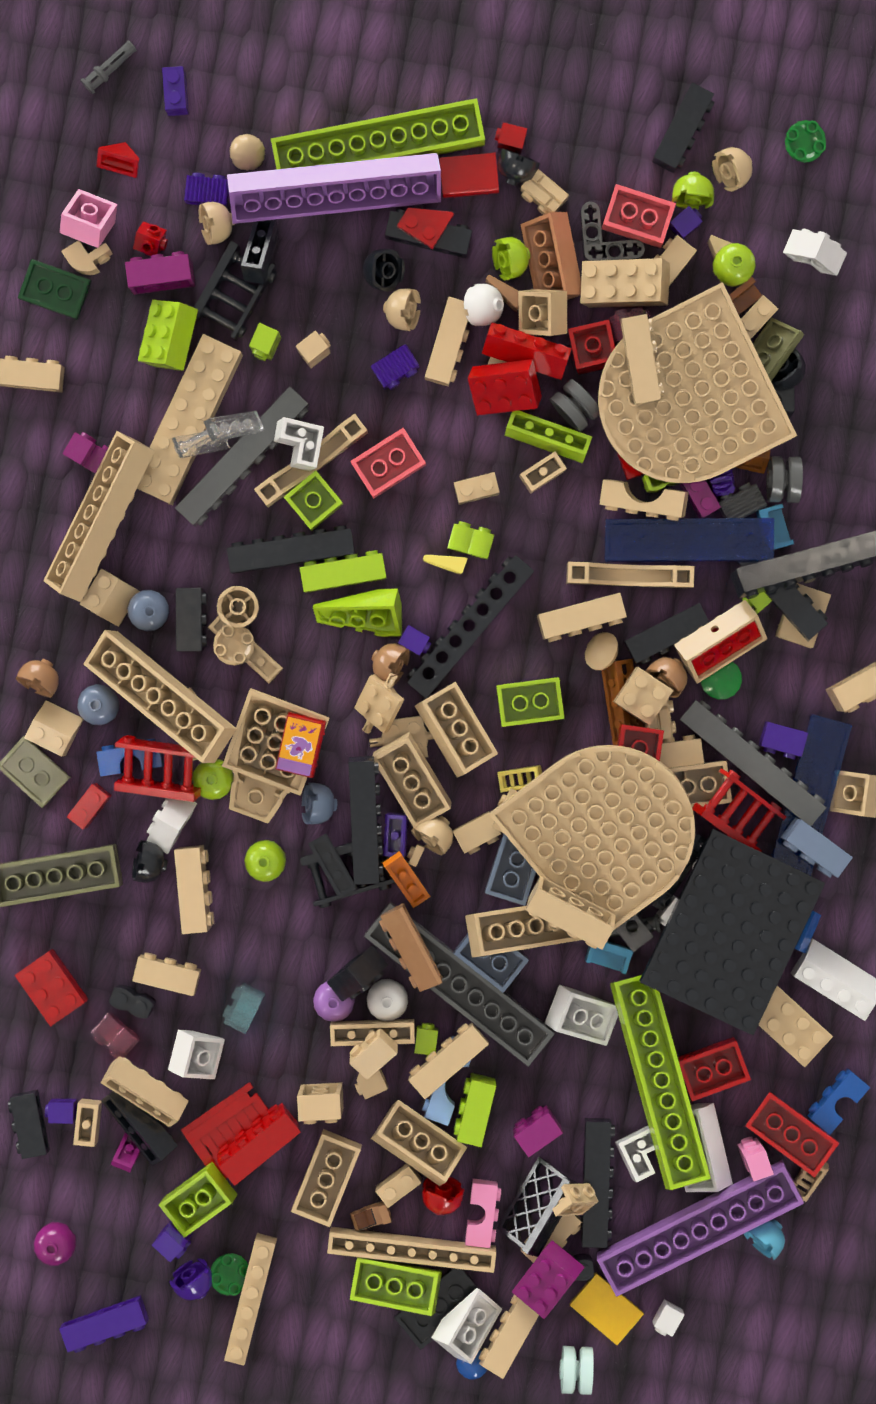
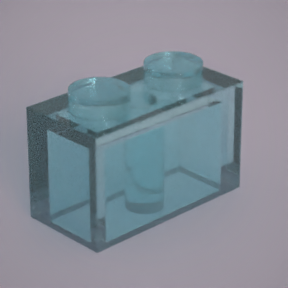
M244 983L240 988L236 986L231 996L234 1002L232 1006L227 1005L222 1015L225 1017L223 1023L246 1034L265 993Z

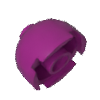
M52 1222L42 1227L34 1240V1252L37 1258L42 1263L50 1266H57L68 1261L76 1248L75 1234L72 1233L66 1224L60 1222Z

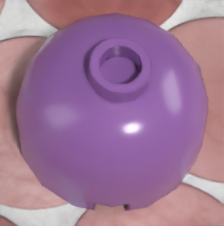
M326 981L315 991L313 1003L320 1017L324 1020L335 1022L349 1016L353 1010L355 998L352 1000L347 998L342 1002Z

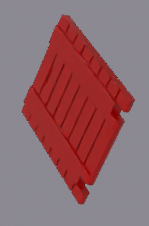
M250 1082L181 1129L204 1165L207 1166L213 1162L225 1179H227V1176L218 1166L217 1155L219 1154V1149L226 1144L230 1145L235 1141L234 1138L240 1132H246L251 1128V1124L256 1119H262L268 1114L267 1111L269 1109L258 1093H255L253 1096L248 1094V1091L254 1088Z

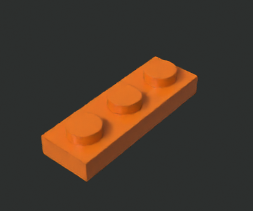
M400 851L382 863L413 908L431 897Z

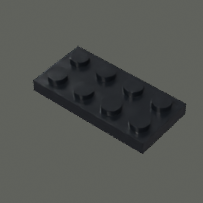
M451 1268L441 1277L434 1315L428 1316L401 1310L394 1315V1318L421 1350L433 1340L431 1337L441 1320L476 1288H480L464 1269Z

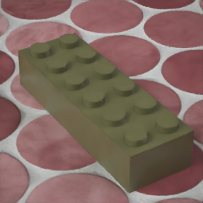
M116 844L0 863V907L116 888L123 885Z

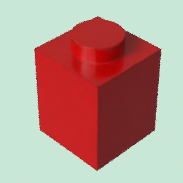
M503 122L502 128H497L495 140L498 141L497 148H504L521 154L527 128Z

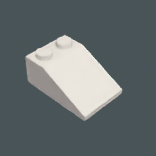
M559 985L545 1024L556 1032L607 1046L618 1018L616 1005L576 989Z
M476 1288L441 1320L431 1338L454 1357L472 1364L502 1308L480 1289Z

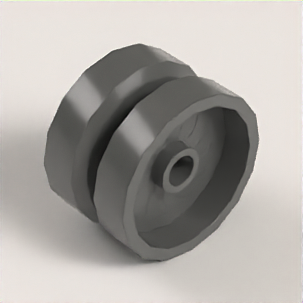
M570 379L563 386L566 395L556 392L549 400L556 411L573 429L582 432L588 426L585 416L595 420L599 416V407L581 385Z
M770 456L766 475L768 502L779 503L784 495L787 503H799L803 484L801 457H789L786 463H784L781 456Z

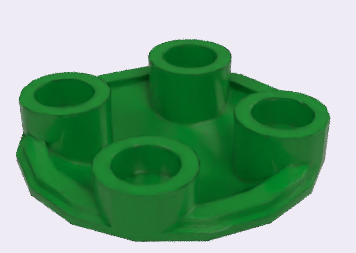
M798 121L786 133V150L796 161L804 163L814 161L826 149L825 133L816 121Z
M731 662L702 680L701 685L703 691L710 697L718 700L728 699L734 696L740 689L742 675L738 666Z
M234 1253L218 1257L210 1269L212 1272L213 1288L223 1295H238L244 1285L248 1269L247 1261L242 1256Z

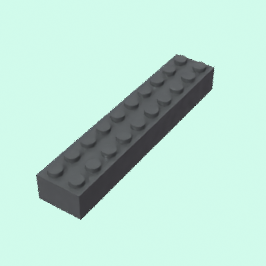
M390 901L381 914L395 908L396 905ZM380 914L366 931L364 937L401 965L399 951L393 950L389 942L392 939L389 932H384L379 923L382 920ZM412 918L442 975V983L430 989L529 1067L555 1034L554 1030L505 991L502 993L454 955V951Z

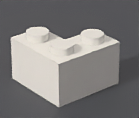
M793 229L783 251L793 261L811 264L819 272L835 276L838 275L847 254L841 248V244L829 239L830 235L819 231L817 234L808 229H802V231Z
M286 417L277 421L274 442L294 446L290 467L306 471H312L317 468L324 427Z
M166 798L162 804L164 809L156 812L152 819L154 822L151 823L147 830V833H149L147 841L157 844L163 852L168 854L176 843L183 827L191 817L197 803Z
M649 1126L615 1141L633 1181L639 1182L655 1174L647 1156V1153L655 1150Z

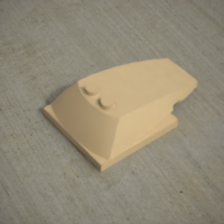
M250 688L236 726L237 729L233 734L222 767L233 770L232 772L234 773L229 809L269 823L287 793L292 792L301 796L307 777L275 769L287 715L291 712L325 720L327 722L326 726L329 717Z

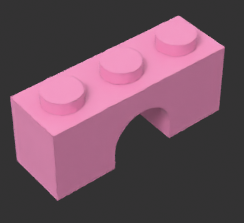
M747 1137L737 1144L745 1169L750 1173L753 1181L774 1175L766 1150L757 1138Z
M472 1180L470 1204L480 1205L484 1208L485 1214L479 1220H467L465 1245L490 1248L491 1242H495L496 1230L493 1229V1222L498 1221L499 1209H495L496 1201H500L501 1188H498L497 1181Z

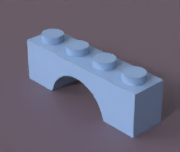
M471 1060L463 1067H469ZM445 1083L431 1094L430 1099H425L422 1111H425L424 1118L448 1126L455 1102L448 1096Z

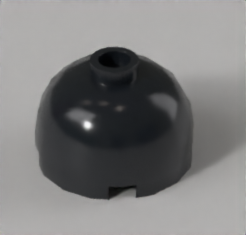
M502 148L497 162L500 174L506 177L505 182L517 186V183L531 180L540 165L539 162L504 148Z
M384 248L374 250L367 256L363 265V276L372 288L389 292L397 288L395 286L398 282H402L405 274V264L397 251Z
M794 349L771 381L774 387L781 389L793 388L802 381L805 375L806 364L799 351Z
M140 840L136 851H138L137 857L133 860L132 878H134L133 881L149 883L155 881L162 871H166L167 859H164V852L157 844Z

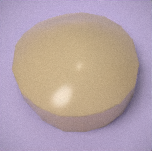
M602 632L590 640L585 651V660L589 667L594 670H604L615 661L618 654L616 637L611 633Z

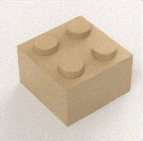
M543 289L518 291L519 331H523L526 334L546 336L567 334V291Z
M636 667L613 702L646 725H651L673 690L641 668Z

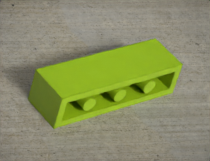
M512 411L504 435L552 453L556 451L558 455L583 463L592 436L522 411Z
M378 550L365 552L366 556L357 557V554L346 555L344 560L337 561V557L324 559L325 563L316 564V561L305 562L304 567H300L303 590L307 593L387 579L383 554H378Z

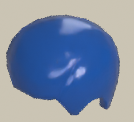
M479 1350L472 1364L457 1358L456 1367L463 1377L475 1380L481 1378L487 1372V1369L479 1364L481 1361L479 1356L482 1350Z

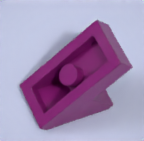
M126 1132L111 1165L130 1173L137 1161L140 1150Z

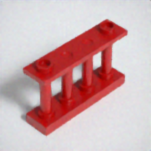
M132 735L123 736L115 743V747L125 748L124 776L114 783V791L194 802L201 796V788L194 787L192 784L193 758L196 757L181 745L135 739L136 737ZM133 749L144 751L143 779H136L132 776ZM153 752L164 754V781L162 782L152 779ZM173 755L184 756V782L182 785L174 784L172 781Z
M721 768L719 772L727 777L708 804L701 806L696 802L692 809L725 835L761 852L762 850L755 846L758 843L756 840L775 815L785 820L786 816L780 812L782 810L780 806L774 802L769 804L739 781L741 776L731 769L727 772ZM733 783L741 789L723 814H719L718 817L715 816L714 809ZM749 794L753 797L754 801L738 823L732 827L728 826L729 818L746 795ZM762 804L768 811L750 836L747 835L744 838L742 830Z

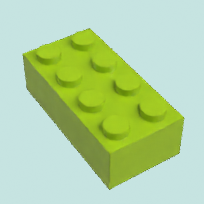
M357 1257L350 1300L432 1316L436 1311L442 1271L394 1261Z

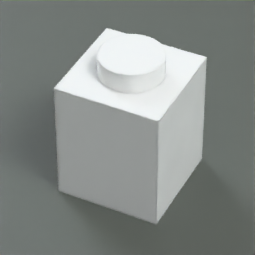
M664 1299L652 1320L654 1327H656L655 1330L661 1335L666 1336L668 1334L673 1337L684 1317L683 1309Z

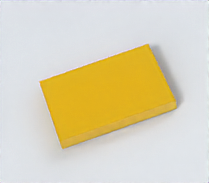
M597 1272L569 1303L574 1310L616 1345L622 1341L644 1315V1312L623 1294L616 1297L609 1282Z

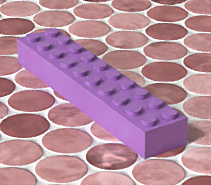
M437 153L227 175L233 224L441 202V169Z
M783 1160L771 1165L774 1175L757 1181H753L751 1176H748L597 1252V1261L616 1297L804 1204L803 1198Z

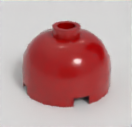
M449 1177L446 1183L439 1186L429 1178L425 1179L422 1188V1198L425 1206L437 1215L453 1213L459 1208L464 1196V1188H461V1183L458 1180Z

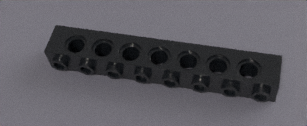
M515 555L513 558L508 556L501 565L504 569L499 574L495 572L488 580L490 585L487 589L481 588L475 595L476 602L472 606L468 604L461 612L464 616L459 622L454 620L447 628L450 631L445 638L441 635L435 642L434 646L437 648L432 654L428 651L420 660L423 663L420 668L416 669L414 667L407 675L409 678L407 683L422 696L427 698L532 575L534 570L518 556ZM505 573H513L515 575V582L512 584L506 583L503 578ZM493 588L501 590L502 597L500 599L494 600L491 598L490 591ZM479 604L487 605L489 611L486 615L481 616L477 613L476 608ZM472 620L475 623V629L470 632L465 631L463 628L464 621ZM455 635L459 636L462 640L461 645L457 648L452 647L449 643L450 638ZM441 651L446 652L448 655L447 662L443 664L436 660L437 653ZM427 667H431L435 671L434 677L429 680L425 679L422 675L423 670Z

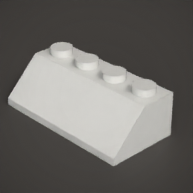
M812 938L806 953L801 955L790 974L865 1021L876 1005V978Z
M714 1103L693 1104L691 1108L711 1179L684 1186L685 1191L719 1192L732 1185L733 1182Z

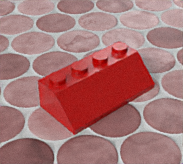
M492 322L481 354L505 362L533 359L536 372L562 380L572 348Z

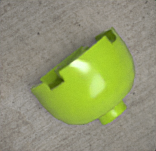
M689 172L688 175H684L675 183L672 202H676V206L682 209L690 206L692 209L699 210V206L705 205V209L709 208L714 203L713 185L708 178L699 172Z
M514 237L495 240L494 242L497 244L492 247V258L495 269L498 270L500 268L502 275H499L500 278L505 281L521 276L528 267L530 259L529 249L519 239Z
M732 243L722 247L715 255L713 261L715 276H717L721 283L723 282L724 285L731 287L740 286L747 282L753 275L756 267L752 251L747 246L739 243Z
M217 759L215 763L201 762L193 772L194 787L201 788V796L205 799H221L231 790L234 775L232 770L222 767L223 760Z
M258 841L251 845L246 852L244 859L245 868L249 875L258 881H272L279 877L285 869V852L274 841Z

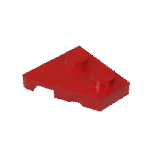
M408 208L397 227L433 249L453 218L454 213Z

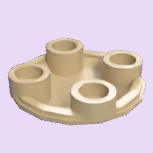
M225 625L214 638V653L225 664L234 666L243 664L254 653V637L245 627L235 628Z

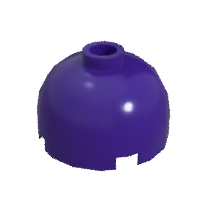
M199 1258V1262L195 1263L190 1260L173 1273L174 1279L173 1281L170 1280V1285L179 1297L185 1300H197L207 1295L212 1286V1272L204 1259Z

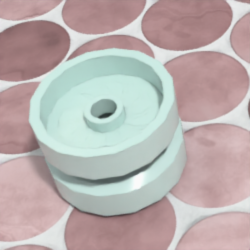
M574 1346L562 1347L559 1371L562 1394H572L575 1390L576 1381L580 1394H592V1347H581L578 1360H576Z

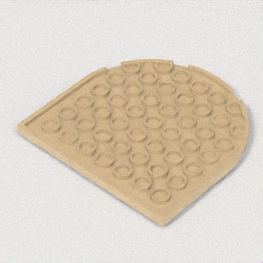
M723 282L651 318L653 323V331L650 332L651 340H655L657 347L654 359L659 361L660 374H657L658 383L662 382L664 390L661 400L634 405L623 339L611 352L602 371L598 390V407L605 434L616 452L629 465L654 479L672 483H692L711 479L797 436Z
M616 745L588 747L565 756L489 814L539 876L615 914L614 930L674 885L689 862L695 839V821L692 805L678 778L669 768L654 757L633 748Z

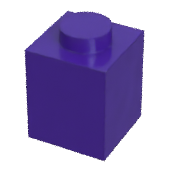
M688 206L670 221L669 228L676 236L678 235L684 240L702 224V216L697 209H692Z
M409 625L398 644L419 656L421 653L426 654L432 643L428 642L430 637Z
M51 1099L48 1105L46 1104L45 1117H48V1123L73 1124L76 1121L77 1099Z

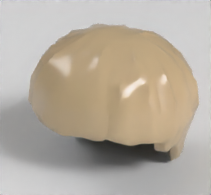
M243 134L237 136L232 141L230 158L237 168L246 171L255 170L264 161L265 147L259 138L254 135Z

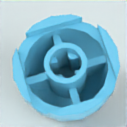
M775 1219L744 1233L747 1240L749 1237L753 1239L754 1244L752 1245L768 1258L773 1257V1260L779 1256L785 1244V1236L781 1231L783 1227Z

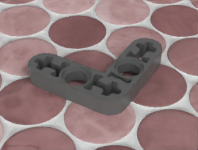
M586 202L582 206L581 226L583 251L586 261L640 259L643 256L645 247L639 240L602 242L599 206L594 202ZM591 207L593 211H596L592 216L593 222L585 224V222H589V214L584 211ZM594 227L598 235L595 238H589L586 235L588 228ZM623 245H626V250L632 249L633 245H636L641 250L638 251L637 255H634L633 252H626L627 257H623ZM602 247H606V258H602L603 254L596 255L595 259H592V255H588L592 248L595 249V252H602ZM610 247H618L620 255L618 257H611L608 252Z

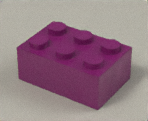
M182 251L173 252L172 256L166 257L163 254L152 255L151 259L144 260L142 257H134L129 262H125L128 288L134 295L196 287L193 262L189 255L184 254Z
M551 1240L512 1290V1293L545 1319L585 1267Z

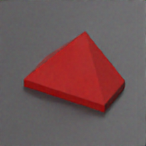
M126 142L102 146L98 148L96 167L137 178L140 158Z

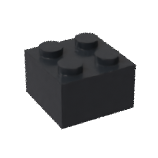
M372 945L351 959L327 981V984L342 1002L347 998L352 1000L371 987V983L378 980L384 974L382 970L388 964Z

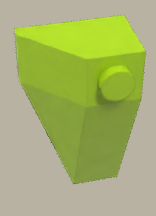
M376 589L313 605L317 623L339 628L349 626L356 628L355 631L362 632V630L375 632L374 635L381 637L402 636V603L398 589Z

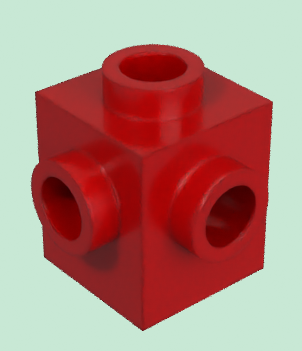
M143 221L136 232L133 249L149 256L165 251L168 239L165 238L167 230Z

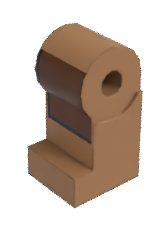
M383 1201L350 1213L355 1231L392 1222L390 1210Z

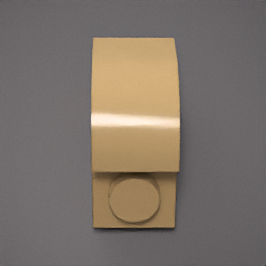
M79 240L61 251L69 264L83 275L99 273L100 271L96 265L98 263L100 265L104 264L113 254L106 243L88 254Z

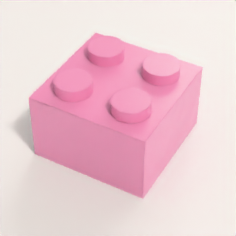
M78 189L61 214L60 233L99 248L115 224L117 204Z

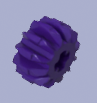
M732 469L710 479L716 496L734 493L735 481Z

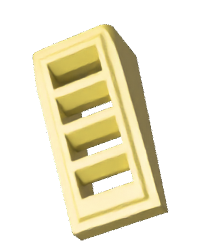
M424 555L423 557L424 562L459 575L463 573L468 559L465 557Z
M541 765L497 772L500 792H509L510 788L514 790L522 789L532 781V771H534L535 778L542 774ZM525 772L527 784H524L523 773ZM514 774L518 776L519 785L515 784ZM505 775H509L510 787H507Z

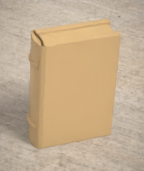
M798 584L800 588L797 590L802 595L807 594L814 602L812 606L816 611L820 609L825 614L831 595ZM782 614L775 636L808 648H813L817 635L808 642Z

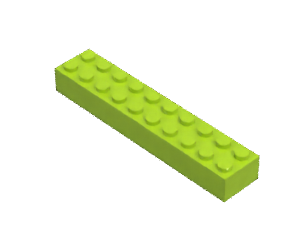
M476 98L271 138L276 169H287L433 153L440 155L485 146V136Z
M640 975L610 983L665 1189L673 1190L709 1180L711 1177L660 992L640 983L639 980L642 976Z

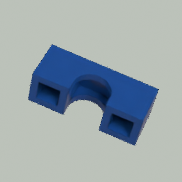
M114 745L101 747L102 751L96 752L100 777L124 773L125 748L114 749ZM133 749V756L139 759L141 770H144V751ZM153 752L152 768L163 767V753Z
M848 1068L845 1071L839 1072L835 1078L837 1081L832 1087L828 1086L823 1091L821 1100L818 1103L814 1102L808 1110L810 1112L808 1117L829 1135L843 1120L835 1111L836 1102L842 1097H849L858 1103L870 1089L864 1081Z

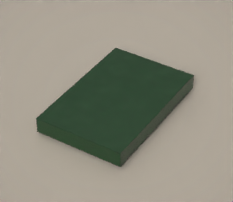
M31 259L18 299L78 320L91 280Z

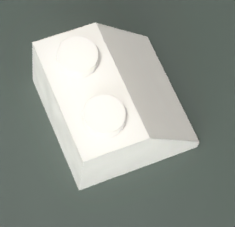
M178 1030L168 1070L185 1078L215 1079L225 1039L196 1031Z

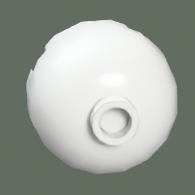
M474 284V287H470L467 290L464 298V309H468L469 316H466L467 320L474 326H487L492 322L495 323L503 312L504 302L501 293L497 288L489 284Z
M382 979L374 983L367 995V1007L370 1013L377 1019L393 1021L401 1017L406 1011L408 995L404 986L392 979Z

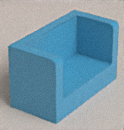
M783 504L756 512L768 552L794 544L793 540H790L782 513Z
M607 941L603 950L598 947L594 949L589 946L585 962L608 967L626 975L633 951L628 947Z

